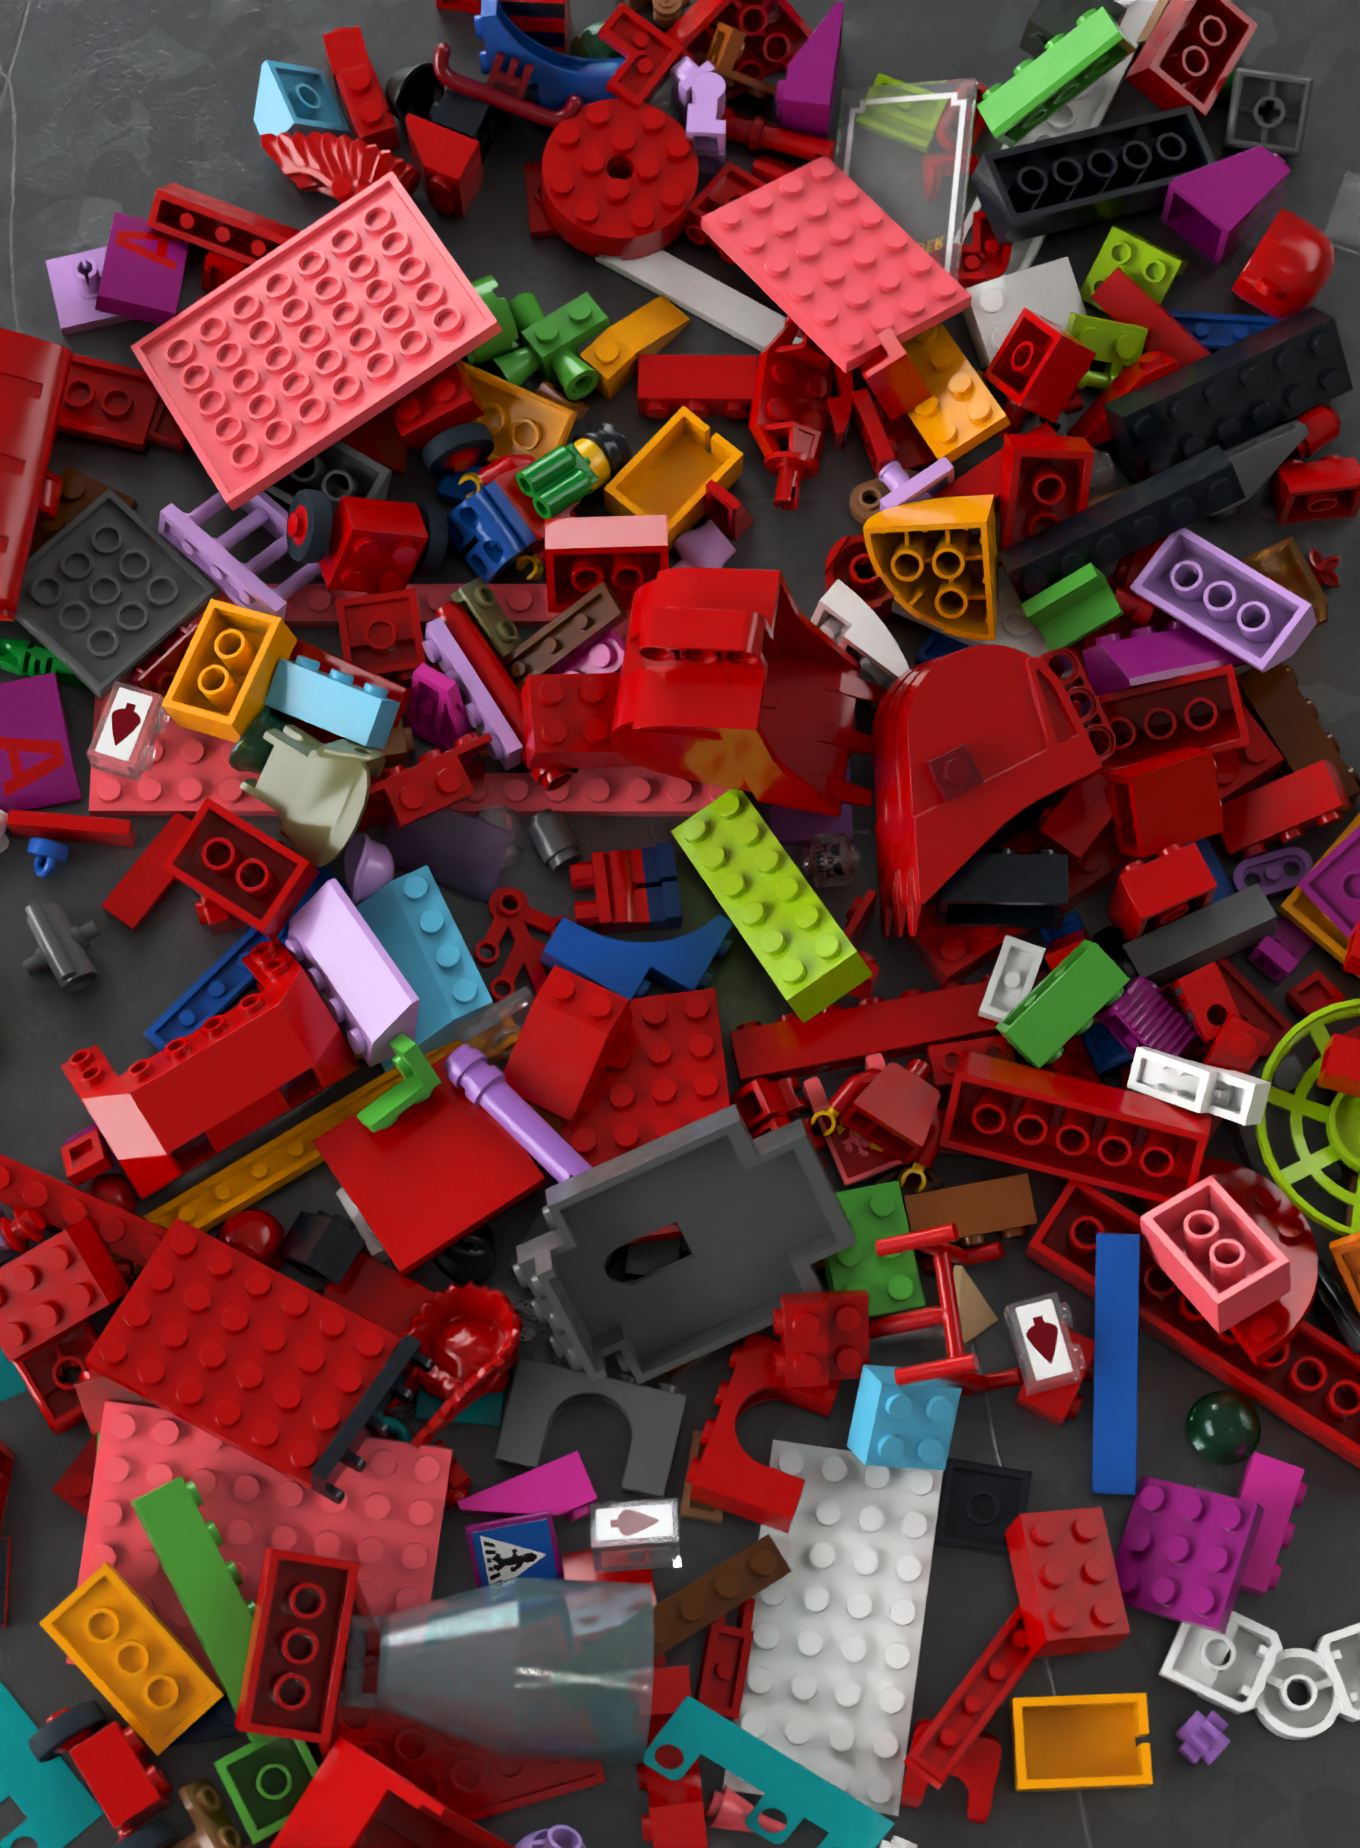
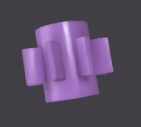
M1196 1710L1175 1734L1184 1742L1177 1751L1192 1765L1200 1758L1210 1765L1231 1741L1222 1733L1229 1724L1214 1710L1206 1717Z

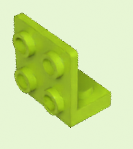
M1112 226L1079 292L1083 301L1104 311L1090 297L1117 267H1120L1161 305L1175 276L1183 274L1189 261L1122 226Z

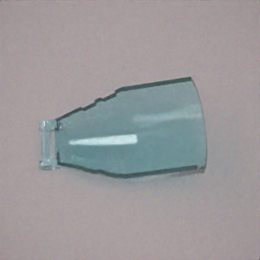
M514 1577L383 1616L351 1615L348 1633L345 1692H340V1706L379 1708L508 1759L640 1764L644 1759L648 1740L653 1685L654 1616L651 1588L648 1583ZM367 1630H380L376 1693L363 1692Z

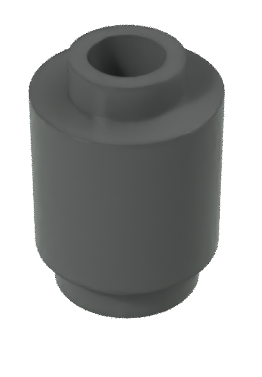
M545 809L530 819L531 825L526 830V833L545 866H551L553 872H560L569 868L570 865L576 864L582 858V854L579 851L581 844L561 811L552 812L551 809Z

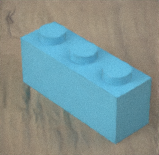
M297 655L296 661L279 659L264 705L363 746L385 749L401 704L387 698L389 690L365 682L364 688L353 684L354 676L336 669H331L330 674L319 670L320 662L301 655Z

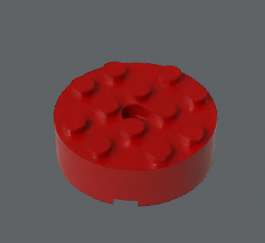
M606 99L583 106L574 118L562 120L556 126L546 143L543 153L541 195L544 210L551 225L566 242L576 249L599 258L600 254L622 257V261L643 258L659 252L671 244L683 232L689 208L696 198L698 159L692 141L686 139V131L674 118L659 108L644 102L639 107H636L625 99Z

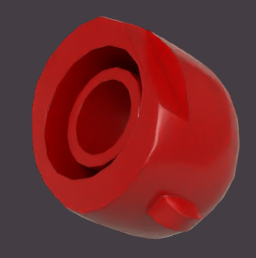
M1280 208L1231 291L1272 318L1280 321L1285 320L1310 308L1335 268L1336 255L1334 246L1323 231L1299 215Z

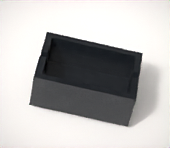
M1009 848L993 849L990 853H974L936 891V926L1061 928L1069 904L1068 855L1058 854L1053 849H1038L1033 851L1032 854H1016L1015 850Z

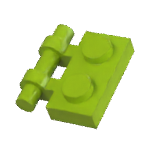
M1071 312L1066 331L1097 353L1093 360L1106 362L1104 373L1088 370L1076 388L1083 389L1085 386L1101 388L1103 393L1122 372L1123 365L1128 366L1138 361L1142 354L1148 329L1143 326Z

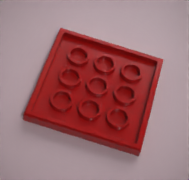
M451 1053L431 1065L442 1083L433 1089L432 1094L426 1100L411 1105L399 1114L398 1120L390 1127L373 1133L359 1121L356 1116L359 1112L312 1141L402 1277L547 1183L544 1175L527 1151L482 1106H475L465 1096V1089L463 1087L457 1088L448 1079V1072L443 1066Z

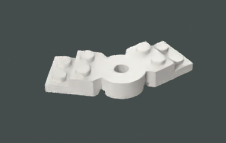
M1235 1611L1231 1613L1225 1634L1181 1623L1158 1675L1196 1693L1197 1697L1236 1716L1254 1710L1259 1721L1277 1736L1290 1740L1308 1739L1327 1730L1336 1720L1337 1716L1351 1723L1360 1720V1623L1319 1638L1314 1651L1303 1648L1283 1650L1276 1631ZM1290 1682H1298L1306 1688L1308 1698L1304 1705H1296L1289 1700L1287 1687Z

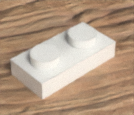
M1006 935L978 1015L1001 1022L1031 992L1046 948Z

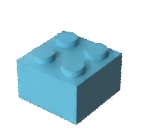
M863 1364L847 1447L867 1466L945 1470L962 1388L959 1385L939 1379L898 1386L895 1381L894 1371L902 1367Z

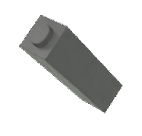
M1256 883L1123 944V961L1119 963L1120 969L1130 980L1142 975L1146 977V980L1152 981L1158 988H1161L1214 961L1222 960L1261 942L1267 935L1270 937L1276 935L1277 914L1260 885Z

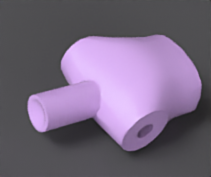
M710 519L702 526L694 530H688L675 540L673 547L681 560L670 569L682 567L723 568L726 561L737 551Z

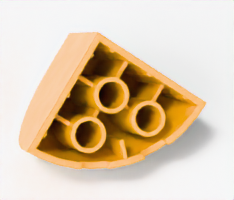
M994 494L942 497L909 502L880 511L866 520L863 526V533L873 568L877 576L882 578L885 585L892 592L894 599L907 612L918 620L921 618L943 629L944 633L974 640H995L999 613V566L996 553L998 552Z

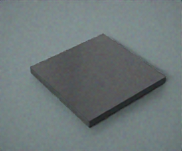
M109 488L28 558L15 619L96 696L103 700L132 675L136 667H139L154 652L157 653L161 649L160 646L178 631V627H186L206 610L211 599L217 600L220 597V591Z

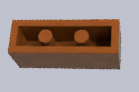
M1028 1173L902 1196L910 1232L955 1223L959 1231L961 1247L986 1242L985 1233L1001 1231L1002 1239L1027 1234L1026 1226L1037 1224Z

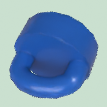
M39 837L30 838L27 853L36 856L34 871L39 877L49 876L55 869L57 862L67 863L70 852L69 846Z

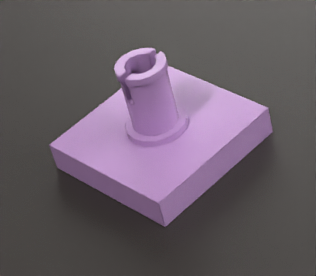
M107 246L46 260L63 336L134 320L95 310Z
M944 456L911 478L898 461L890 462L878 475V479L891 491L880 499V511L909 502L932 499L954 482V466Z

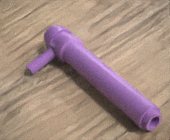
M464 1044L447 1058L443 1067L448 1072V1079L457 1088L463 1087L465 1089V1096L475 1106H482L559 1183L593 1168L505 1082L506 1076L495 1065L489 1066L487 1064V1057L479 1049H472L469 1045Z

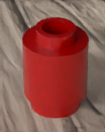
M1320 404L1296 418L1307 426L1309 433L1291 452L1290 456L1295 460H1300L1303 457L1309 458L1340 435L1339 426L1341 421L1333 408L1330 406L1324 407Z

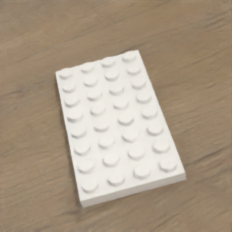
M773 1439L769 1467L806 1481L789 1533L762 1524L760 1526L759 1539L769 1534L792 1572L751 1597L755 1599L751 1631H754L739 1719H733L732 1723L881 1815L898 1817L905 1768L903 1761L907 1753L943 1470L867 1466L852 1451ZM725 1769L723 1789L727 1785L733 1791L758 1796L765 1794Z

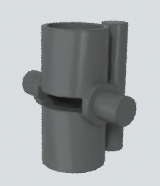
M35 902L25 908L28 915L26 921L40 946L34 950L35 955L23 961V966L28 974L32 976L43 968L46 971L51 969L64 993L80 990L92 983L97 978L98 973L85 948L90 946V940L102 934L95 920H91L81 927L77 924L73 926L61 903H50L42 907L40 902Z

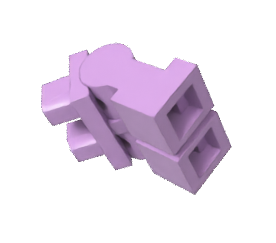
M686 56L670 69V77L676 82L671 90V99L679 105V121L686 127V139L692 141L698 159V172L718 173L726 164V120H720L726 109V84L724 79L715 73V67L708 60L698 67Z

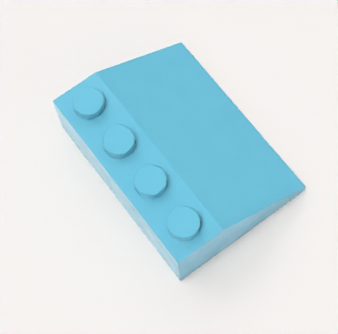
M428 865L390 881L356 906L361 916L420 999L414 1042L424 1055L500 1021L493 1000ZM392 1058L381 1062L385 1072L396 1068L391 1060Z

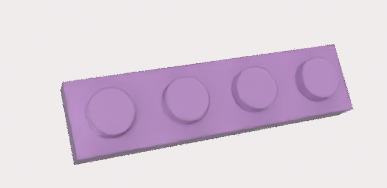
M439 617L426 623L425 640L422 642L425 654L432 663L437 662L444 672L443 674L457 682L470 725L473 728L479 727L483 735L490 733L493 741L486 747L490 757L495 761L499 759L506 771L519 765L523 745L444 621Z

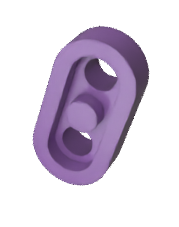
M1282 848L1240 862L1234 870L1231 883L1236 892L1248 887L1245 884L1246 878H1254L1258 881L1267 899L1292 892L1296 888V884L1313 868V861L1310 855L1301 848ZM1292 866L1296 869L1297 875L1293 877L1288 876L1283 868Z

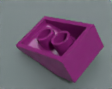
M836 2L788 64L786 80H778L775 123L782 124V128L828 140L842 45L844 2Z

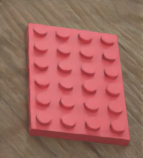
M822 156L703 216L701 220V229L845 373L886 352L876 335L888 327H891L899 342L903 343L970 307L972 295L826 156Z

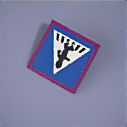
M551 1510L465 1526L480 1606L566 1590Z

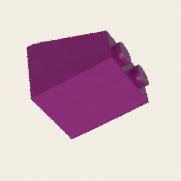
M1260 145L1174 178L1169 183L1160 221L1219 269L1280 208L1291 169L1287 167L1286 162L1281 156L1276 153H1270Z

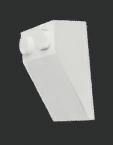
M1068 256L966 288L965 290L972 295L970 307L962 311L981 369L989 367L1024 307L1056 323L1065 330L1071 312L1087 315Z

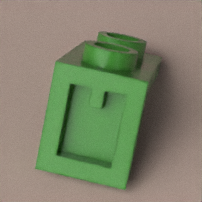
M402 1032L388 1043L396 1054L391 1060L404 1079L356 1115L359 1121L373 1133L393 1125L398 1120L399 1114L411 1105L426 1100L432 1094L433 1089L442 1083L418 1045Z

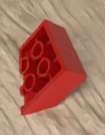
M698 0L665 34L684 48L680 60L688 56L700 67L704 62L718 23L722 22L746 33L744 52L740 60L735 62L733 69L763 81V78L780 69H787L788 64L813 31L787 0ZM738 81L735 82L734 87L726 85V101L744 92L747 85Z

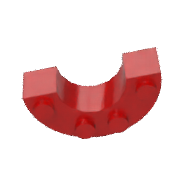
M688 1665L635 1671V1678L627 1679L629 1705H638L640 1718L632 1719L634 1745H643L644 1752L686 1696L692 1697ZM663 1745L655 1753L657 1763L666 1769L678 1768L684 1760L682 1751L674 1745ZM698 1758L685 1775L675 1781L669 1780L644 1763L637 1764L639 1791L648 1790L650 1814L641 1815L644 1842L653 1841V1848H707Z

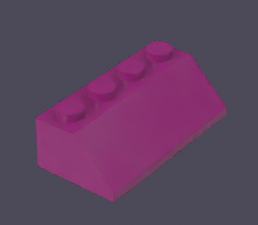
M1179 620L1167 623V631L1156 633L1155 625L1132 630V638L1121 640L1119 633L1095 638L1096 646L1082 650L1088 680L1096 696L1233 664L1237 668L1248 663Z

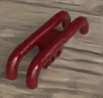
M442 42L435 48L433 57L435 75L443 85L461 94L544 126L554 128L562 120L574 118L583 107V100L575 93L570 94L564 106L556 110L523 99L534 65L526 63L522 70V76H516L515 72L519 63L517 58L512 57L507 72L503 71L500 67L504 62L505 54L497 51L486 84L456 73L450 68L449 58L451 49L448 44Z

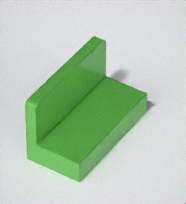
M1092 563L1087 564L1021 604L1026 617L1039 627L1050 651L1059 648L1067 649L1123 615V611L1105 575Z

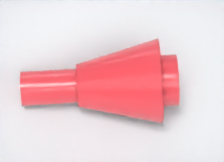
M725 1785L724 1789L722 1788L721 1792L714 1790L710 1795L704 1813L705 1816L710 1817L709 1827L754 1833V1831L747 1827L745 1821L755 1806L727 1785ZM762 1812L758 1817L760 1826L767 1832H780L787 1825L762 1815Z

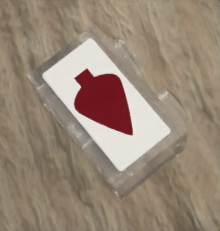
M115 681L87 752L93 768L140 781L143 771H148L153 764L155 757V747L153 745L157 734L164 733L169 721V714L161 706L163 703L161 694Z
M1057 1292L1007 1304L1004 1316L1027 1395L1078 1383L1081 1377L1080 1370L1085 1369L1086 1366L1080 1344L1072 1345L1068 1328L1073 1327V1320L1067 1302L1060 1303Z
M651 1498L627 1502L613 1500L605 1503L590 1504L591 1549L595 1573L682 1567L677 1498Z

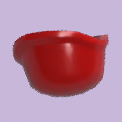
M249 1209L237 1212L224 1222L216 1235V1239L275 1271H278L285 1262L275 1255L286 1236L285 1230L274 1216L264 1210Z

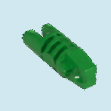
M0 638L1 669L24 677H34L55 672L60 684L73 687L78 686L79 688L87 687L42 643L34 644L33 641Z

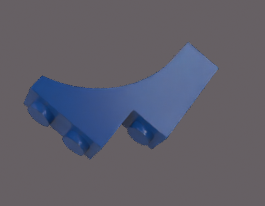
M481 0V15H474L476 37L477 39L484 38L485 51H480L482 75L490 73L498 51L505 54L504 62L500 67L503 71L507 72L512 57L519 59L515 72L516 76H522V70L526 63L534 65L528 85H531L532 102L553 110L560 109L564 106L567 97L573 93L581 97L583 106L600 100L619 99L608 91L606 86L607 82L626 60L625 57L592 59L557 52L543 46L521 31L502 9L498 0Z
M719 914L706 925L681 937L658 942H630L594 933L563 916L544 948L539 962L551 969L554 965H557L629 999V1002L631 999L644 996L651 983L645 977L673 993L702 990L706 988L714 974L713 971L707 969L714 956L722 959L734 939L727 934L733 922Z

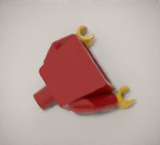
M911 1059L906 1068H903L896 1062H890L882 1071L877 1068H870L852 1075L828 1101L830 1107L826 1111L822 1110L813 1115L811 1127L819 1117H828L832 1124L823 1137L830 1136L836 1129L835 1119L840 1114L844 1115L840 1121L842 1124L903 1163L909 1165L912 1160L915 1161L912 1167L901 1171L898 1180L899 1185L902 1187L908 1174L916 1173L919 1181L913 1192L918 1193L926 1185V1176L923 1172L926 1167H931L941 1147L939 1143L944 1125L943 1112L937 1106L941 1094L938 1089L927 1083L932 1073L931 1067L920 1059Z

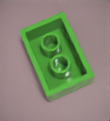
M899 1180L836 1192L852 1225L857 1244L823 1259L829 1291L866 1289L868 1293L869 1320L924 1308L925 1301L914 1250L879 1257L875 1247L876 1240L910 1233Z

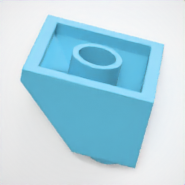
M266 60L262 64L253 119L260 136L267 133L279 135V133L285 131L291 135L298 131L308 136L311 132L319 131L322 135L330 132L336 137H340L351 132L323 69Z

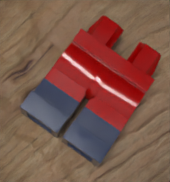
M673 841L657 843L656 847L636 850H615L604 853V851L591 853V861L570 865L572 891L594 889L595 900L574 902L576 924L584 928H599L600 935L612 934V932L626 933L681 928L682 909Z

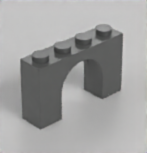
M531 1354L530 1360L519 1357L495 1454L497 1465L527 1472L540 1467L549 1430L556 1416L572 1403L588 1399L601 1400L621 1411L632 1430V1442L621 1485L622 1493L664 1503L687 1407V1396L680 1394L681 1389L666 1383H656L655 1388L638 1385L633 1376L621 1373H614L613 1379L605 1377L591 1383L585 1369L573 1371L572 1368L555 1366V1359L538 1354Z

